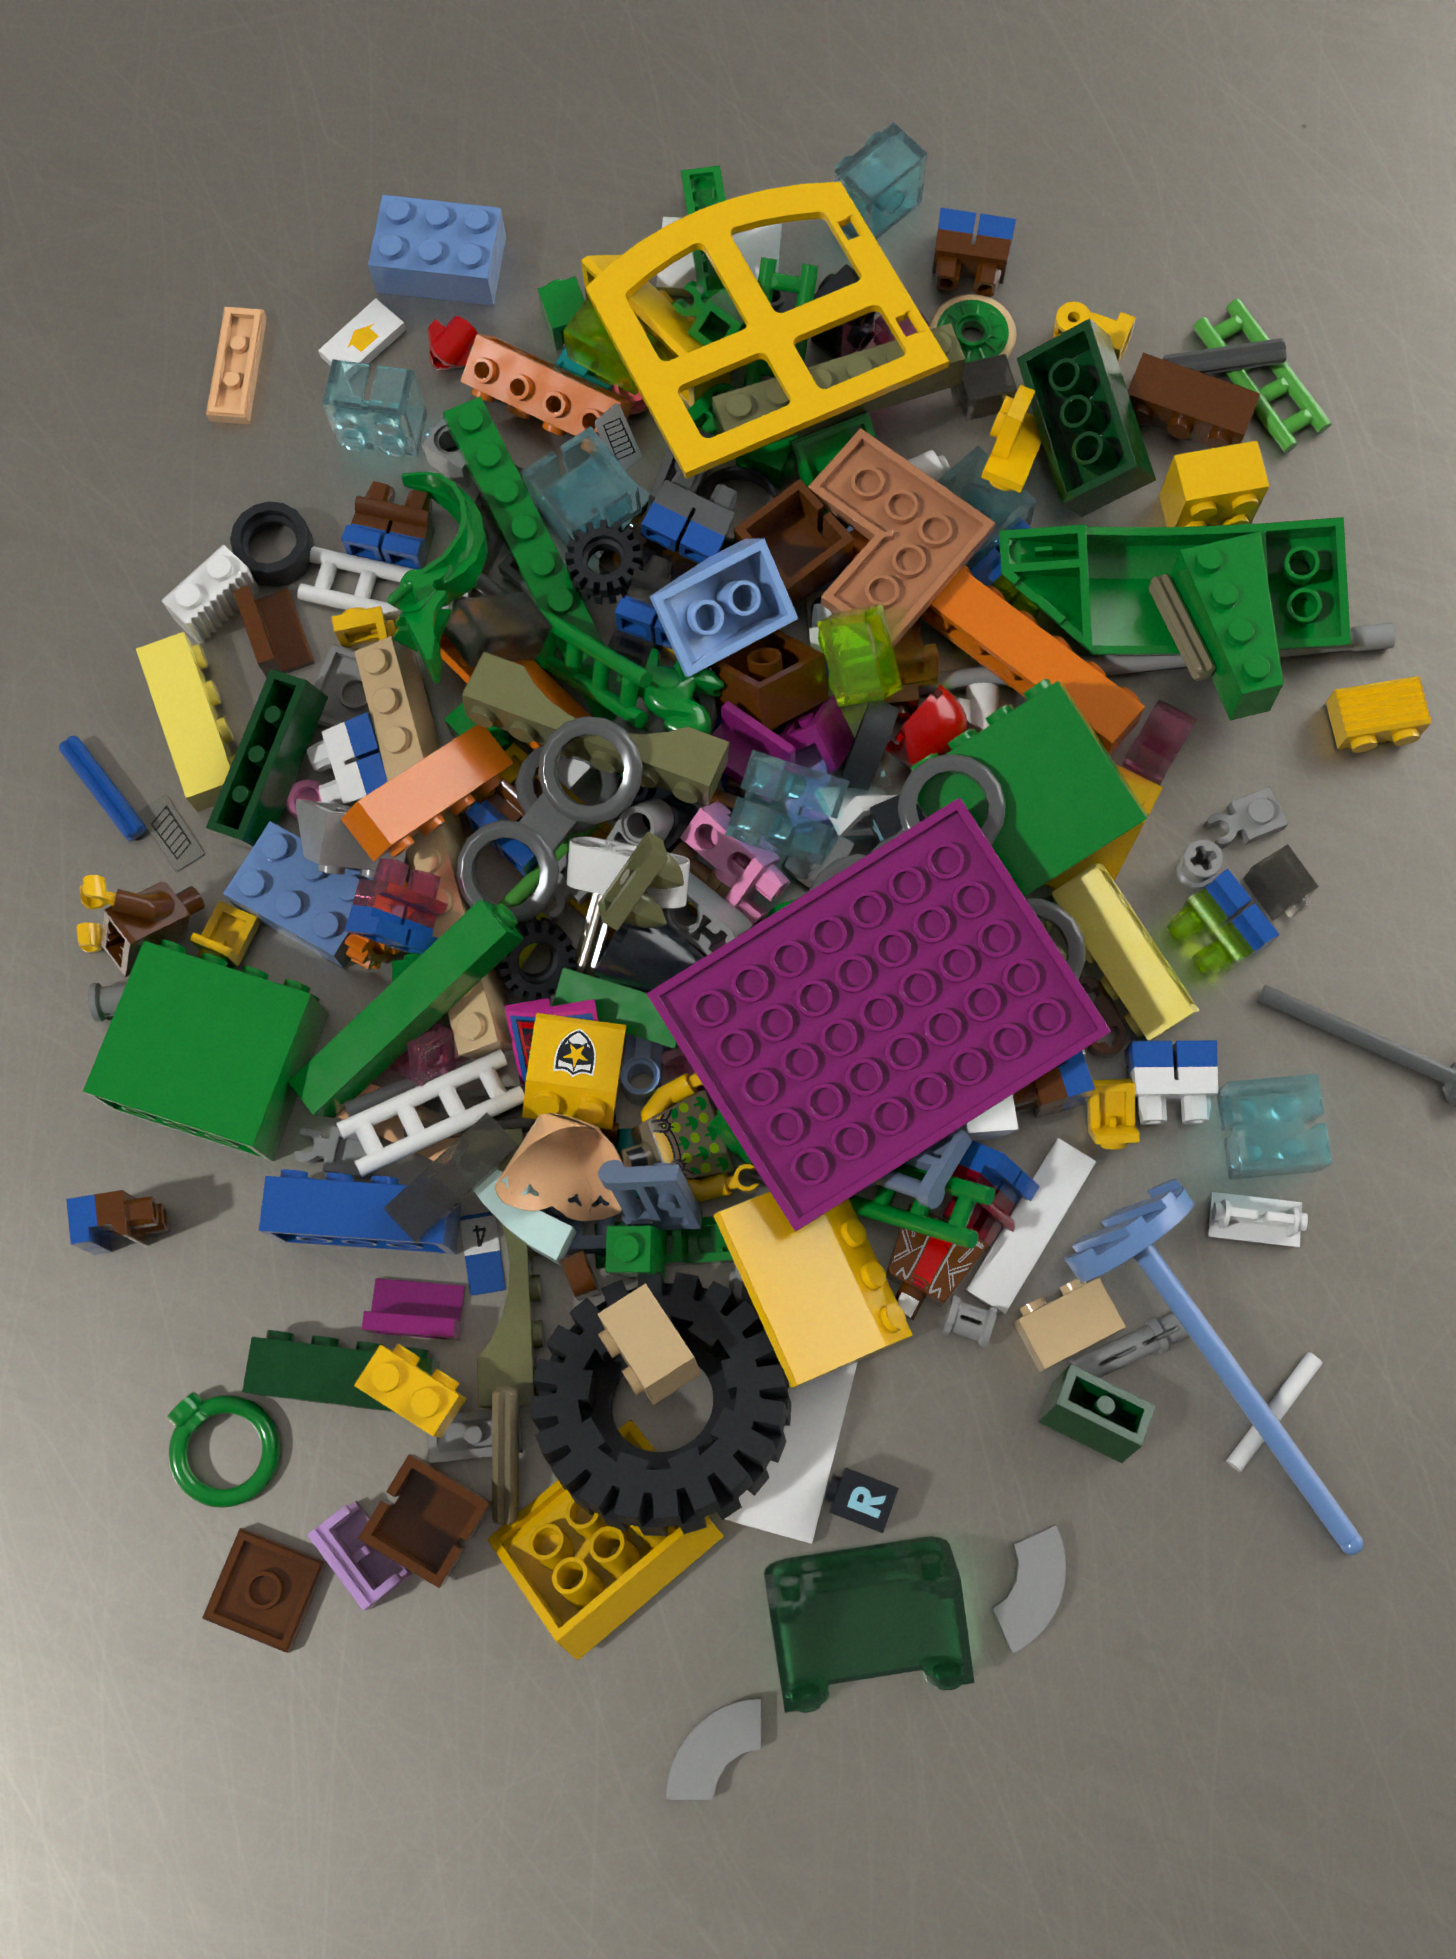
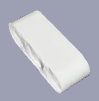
M582 836L571 838L569 840L567 885L575 889L604 895L637 846L596 837ZM669 853L681 868L684 885L672 889L648 887L646 892L655 899L661 908H681L686 905L690 860L684 856Z

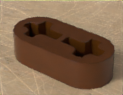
M1094 977L1079 978L1080 984L1087 994L1095 993L1096 998L1093 1004L1110 1030L1116 1034V1037L1111 1042L1112 1047H1109L1106 1042L1097 1043L1096 1041L1088 1046L1087 1049L1098 1058L1107 1059L1114 1057L1121 1051L1127 1041L1126 1027L1101 981Z
M583 1250L561 1259L572 1292L578 1301L600 1293L591 1264Z

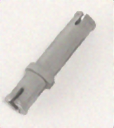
M1174 1313L1159 1320L1152 1317L1144 1321V1327L1110 1341L1076 1359H1071L1068 1363L1101 1378L1156 1351L1163 1354L1170 1350L1171 1344L1188 1337L1189 1334Z

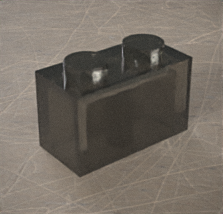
M518 592L458 600L443 632L468 666L474 668L477 666L483 652L511 662L537 658L543 650L544 643L553 627L527 593Z

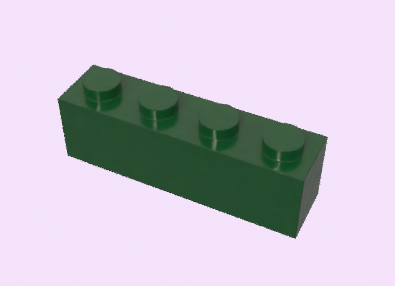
M273 669L269 670L206 829L230 842L252 849L270 821L278 824L307 748L328 700L327 695L305 679Z
M267 1330L266 1338H251L242 1389L243 1393L394 1412L354 1386L378 1347L383 1344L357 1341L356 1349L338 1347L339 1339L324 1336H312L311 1344L294 1342V1333ZM405 1347L421 1358L416 1366L432 1375L436 1368L439 1369L440 1362L428 1359L429 1350Z

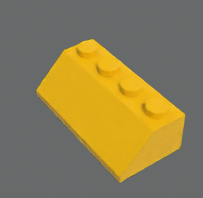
M620 254L591 255L581 260L585 293L586 286L610 263L620 257ZM648 281L627 299L656 354L662 361H670L704 346L688 334L695 319L691 316L685 317L679 314L673 307V299L664 290L658 291ZM586 293L587 306L598 316ZM730 372L684 390L679 396L691 407L712 386L720 383L728 384L731 381Z

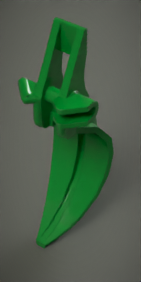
M433 472L402 473L401 478L405 487L428 493L431 499L445 508L460 525L456 537L440 557L422 569L407 571L401 579L399 587L387 597L388 604L402 611L396 619L395 626L398 629L394 632L393 639L419 652L433 682L439 683L443 663L440 651L441 636L445 627L453 618L451 609L442 608L477 586L488 554L485 527L475 502L452 480Z

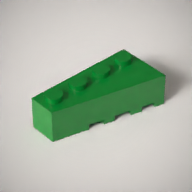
M1261 532L1180 550L1171 577L1216 665L1214 675L1211 678L1229 720L1270 711L1284 683Z

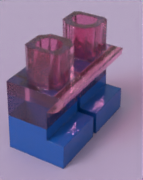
M379 858L373 880H359L345 931L407 953L423 954L438 939L432 936L436 916L443 914L448 906L447 903L436 900L441 877L425 871L411 870L408 886L405 888L404 884L409 864L395 859Z

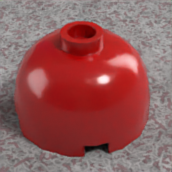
M942 684L933 692L938 699L930 694L899 729V732L894 737L899 744L897 745L892 740L887 743L885 750L907 767L911 768L932 753L933 755L938 753L939 756L947 754L951 751L947 743L967 729V716L963 706Z

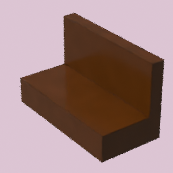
M249 585L233 591L257 663L266 678L270 669L287 674L315 664L289 589L256 599Z

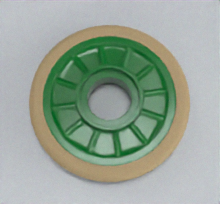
M968 294L952 298L942 304L930 320L928 326L930 329L949 323L952 324L965 357L963 374L979 375L997 369L1006 362L1015 347L1016 327L1010 313L1000 303L986 296ZM968 327H974L982 332L983 338L976 342H969L962 337L961 332Z

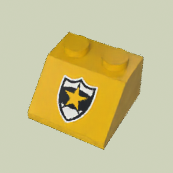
M536 1013L525 1083L522 1117L537 1119L539 1115L554 1113L572 1117L574 1120L585 1121L598 1128L612 1130L626 1025Z

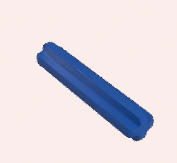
M70 736L67 740L61 742L59 751L121 834L128 841H134L143 835L146 831V826L83 742L77 736Z

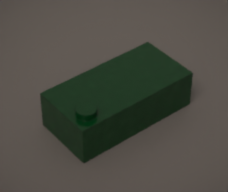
M1089 318L1016 358L1025 387L1035 390L1030 404L1062 505L1083 517L1156 481L1109 334Z

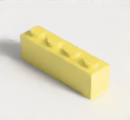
M181 632L136 648L185 797L193 808L199 812L215 806L235 755L231 754L228 743L234 741L226 718H219L215 706L221 704V700L212 680L206 682L202 669L208 668L209 665L204 651L199 643L193 645L185 632Z
M1093 864L1051 893L1057 902L1056 904L1061 906L1076 920L1085 939L1086 960L1090 964L1095 961L1105 975L1100 979L1102 985L1113 1000L1121 999L1129 1011L1125 1015V1019L1139 1038L1144 1035L1148 1041L1155 1040L1200 1011L1103 864Z

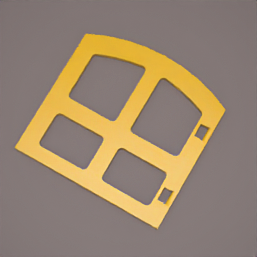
M841 182L806 183L771 188L734 197L700 209L668 224L638 242L610 263L586 286L588 298L686 479L949 367L948 358ZM823 219L828 224L860 280L784 313L774 311L732 236L736 233L769 225ZM851 222L859 236L848 240L841 227ZM695 250H702L707 255L747 327L670 361H662L656 354L627 299L671 264ZM879 312L905 355L827 389L818 387L795 348V344L867 313ZM909 318L917 333L906 337L898 323ZM765 360L790 403L785 407L714 437L705 438L701 436L679 394L684 390L753 361Z

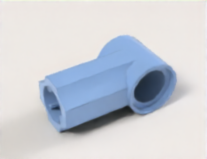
M627 1034L624 1064L620 1073L622 1089L625 1097L632 1104L645 1106L655 1091L662 1086L661 1075L664 1045ZM645 1073L653 1078V1082L645 1089H636L629 1084L633 1076Z

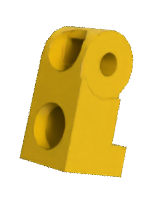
M1075 301L1067 302L1057 310L1053 338L1090 318L1109 334L1118 363L1120 362L1131 339L1136 317L1120 312L1116 321L1100 314L1092 313L1086 305Z

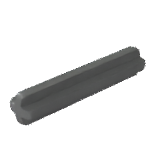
M1278 338L1165 355L1163 359L1203 374H1212L1282 364L1286 361L1287 355L1285 340Z

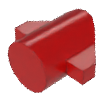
M454 316L446 326H443L437 319H434L427 329L431 364L438 370L465 368L478 332L467 320L460 316Z

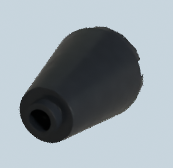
M667 922L665 926L654 928L636 927L623 923L618 931H614L615 933L603 951L593 974L606 981L650 992L705 956Z

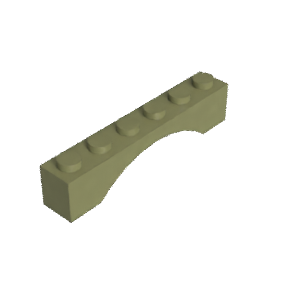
M483 652L462 694L465 714L474 723L485 728L494 726L508 731L514 738L526 743L535 741L545 745L549 736L567 721L577 719L551 702L534 684L524 666ZM690 727L662 733H628L637 744L643 764L641 786L646 788L658 787L672 792L675 797L686 803L693 804L699 802L709 806L728 763V741ZM588 734L575 738L564 748L561 756L566 758L575 756L589 761L595 768L606 773H613L615 771L623 774L624 766L620 753L610 741L599 735Z
M522 1128L468 1132L469 1156L504 1172L526 1137V1134ZM502 1223L501 1226L507 1241L510 1263L509 1287L502 1317L490 1342L477 1359L479 1407L484 1409L492 1408L493 1391L496 1387L500 1386L516 1387L519 1391V1406L531 1405V1396L539 1395V1390L533 1382L537 1368V1348L544 1347L543 1321L535 1320V1302L542 1301V1282L540 1274L533 1275V1257L539 1255L513 1235Z

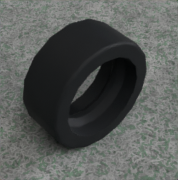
M268 501L253 505L241 513L232 527L230 537L233 554L248 567L254 580L261 585L280 586L292 583L302 576L311 564L309 560L310 551L314 546L312 534L299 512L285 503ZM279 525L292 529L296 536V545L291 553L282 560L262 563L255 561L250 555V542L264 528Z

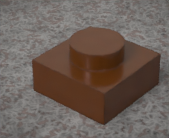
M917 684L875 688L874 696L899 709L895 723L908 720L918 709L920 699Z

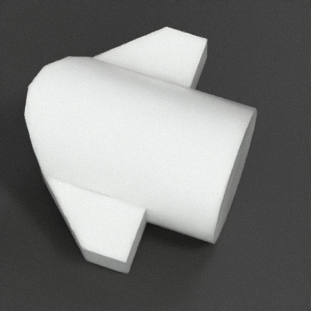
M992 683L971 684L966 688V699H957L963 706L967 716L966 731L968 729H975L977 733L989 726L985 718L1002 707L1000 706V688Z

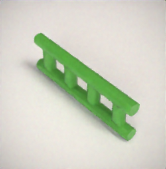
M1240 298L1233 300L1226 307V310L1232 316L1231 318L1213 327L1206 317H1202L1193 325V329L1208 349L1227 346L1223 340L1241 330L1250 342L1270 340ZM1286 361L1282 364L1268 365L1277 377V380L1261 389L1256 386L1246 372L1251 368L1226 371L1225 373L1233 384L1260 393L1254 412L1284 453L1291 451L1297 446L1298 442L1292 434L1311 424L1317 433L1321 434L1332 425V422ZM1288 392L1300 408V411L1282 421L1269 402Z

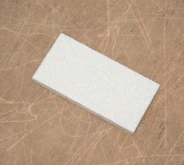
M858 1362L794 1388H791V1386L788 1388V1394L792 1403L790 1426H784L783 1432L787 1442L778 1463L774 1461L769 1462L766 1469L770 1478L755 1496L748 1490L739 1497L742 1508L724 1520L812 1544Z

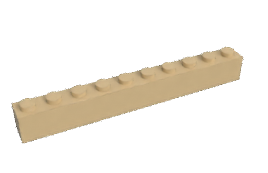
M392 636L354 651L387 781H390L441 748L416 653L414 650L396 642ZM451 811L442 816L446 822L427 837H424L421 832L412 836L411 838L415 843L406 850L425 926L432 928V936L437 938L443 935L470 909V906L461 895L456 878L458 855L466 841L459 815L455 817ZM495 968L447 1011L459 1056L479 1059L499 1049L502 1052L513 1049L505 1012V1006L509 1005L503 981L498 976Z

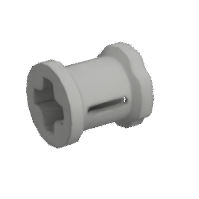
M1205 839L1196 840L1189 844L1176 867L1177 878L1181 884L1192 889H1202L1210 884L1212 877L1217 874L1223 864V854L1218 845ZM1193 859H1195L1197 864L1205 863L1207 868L1204 870L1201 865L1194 866L1192 864Z
M100 983L90 984L88 1001L90 1012L95 1022H103L106 1017L114 1015L126 984L103 987Z
M953 1295L944 1321L942 1334L949 1336L951 1333L974 1339L978 1341L980 1347L986 1348L992 1334L998 1309L990 1307L988 1310L972 1306L961 1302L959 1296ZM961 1318L978 1323L979 1325L962 1320Z

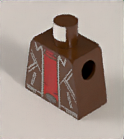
M912 1202L910 1203L907 1211H911V1208L913 1206ZM929 1212L928 1217L947 1222ZM900 1228L886 1271V1277L901 1285L895 1298L898 1305L904 1311L906 1318L914 1321L925 1299L941 1307L985 1251L988 1243L978 1238L976 1246L970 1249Z

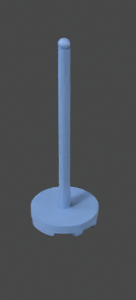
M1178 1179L1165 1181L1149 1189L1147 1192L1151 1198L1114 1211L1101 1221L1105 1227L1104 1229L1081 1236L1074 1242L1072 1247L1076 1253L1064 1257V1260L1080 1282L1099 1277L1134 1257L1334 1540L1340 1545L1342 1551L1348 1555L1358 1554L1364 1546L1362 1537L1357 1534L1358 1531L1153 1245L1155 1241L1176 1226L1194 1207L1195 1202Z

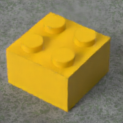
M1258 441L1174 455L1159 493L1167 527L1251 524L1270 487Z

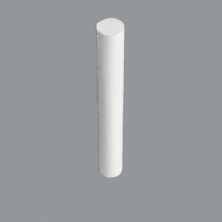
M1310 1352L1306 1353L1268 1404V1407L1279 1422L1323 1364L1318 1357ZM1253 1425L1226 1460L1231 1467L1239 1472L1244 1470L1265 1442Z

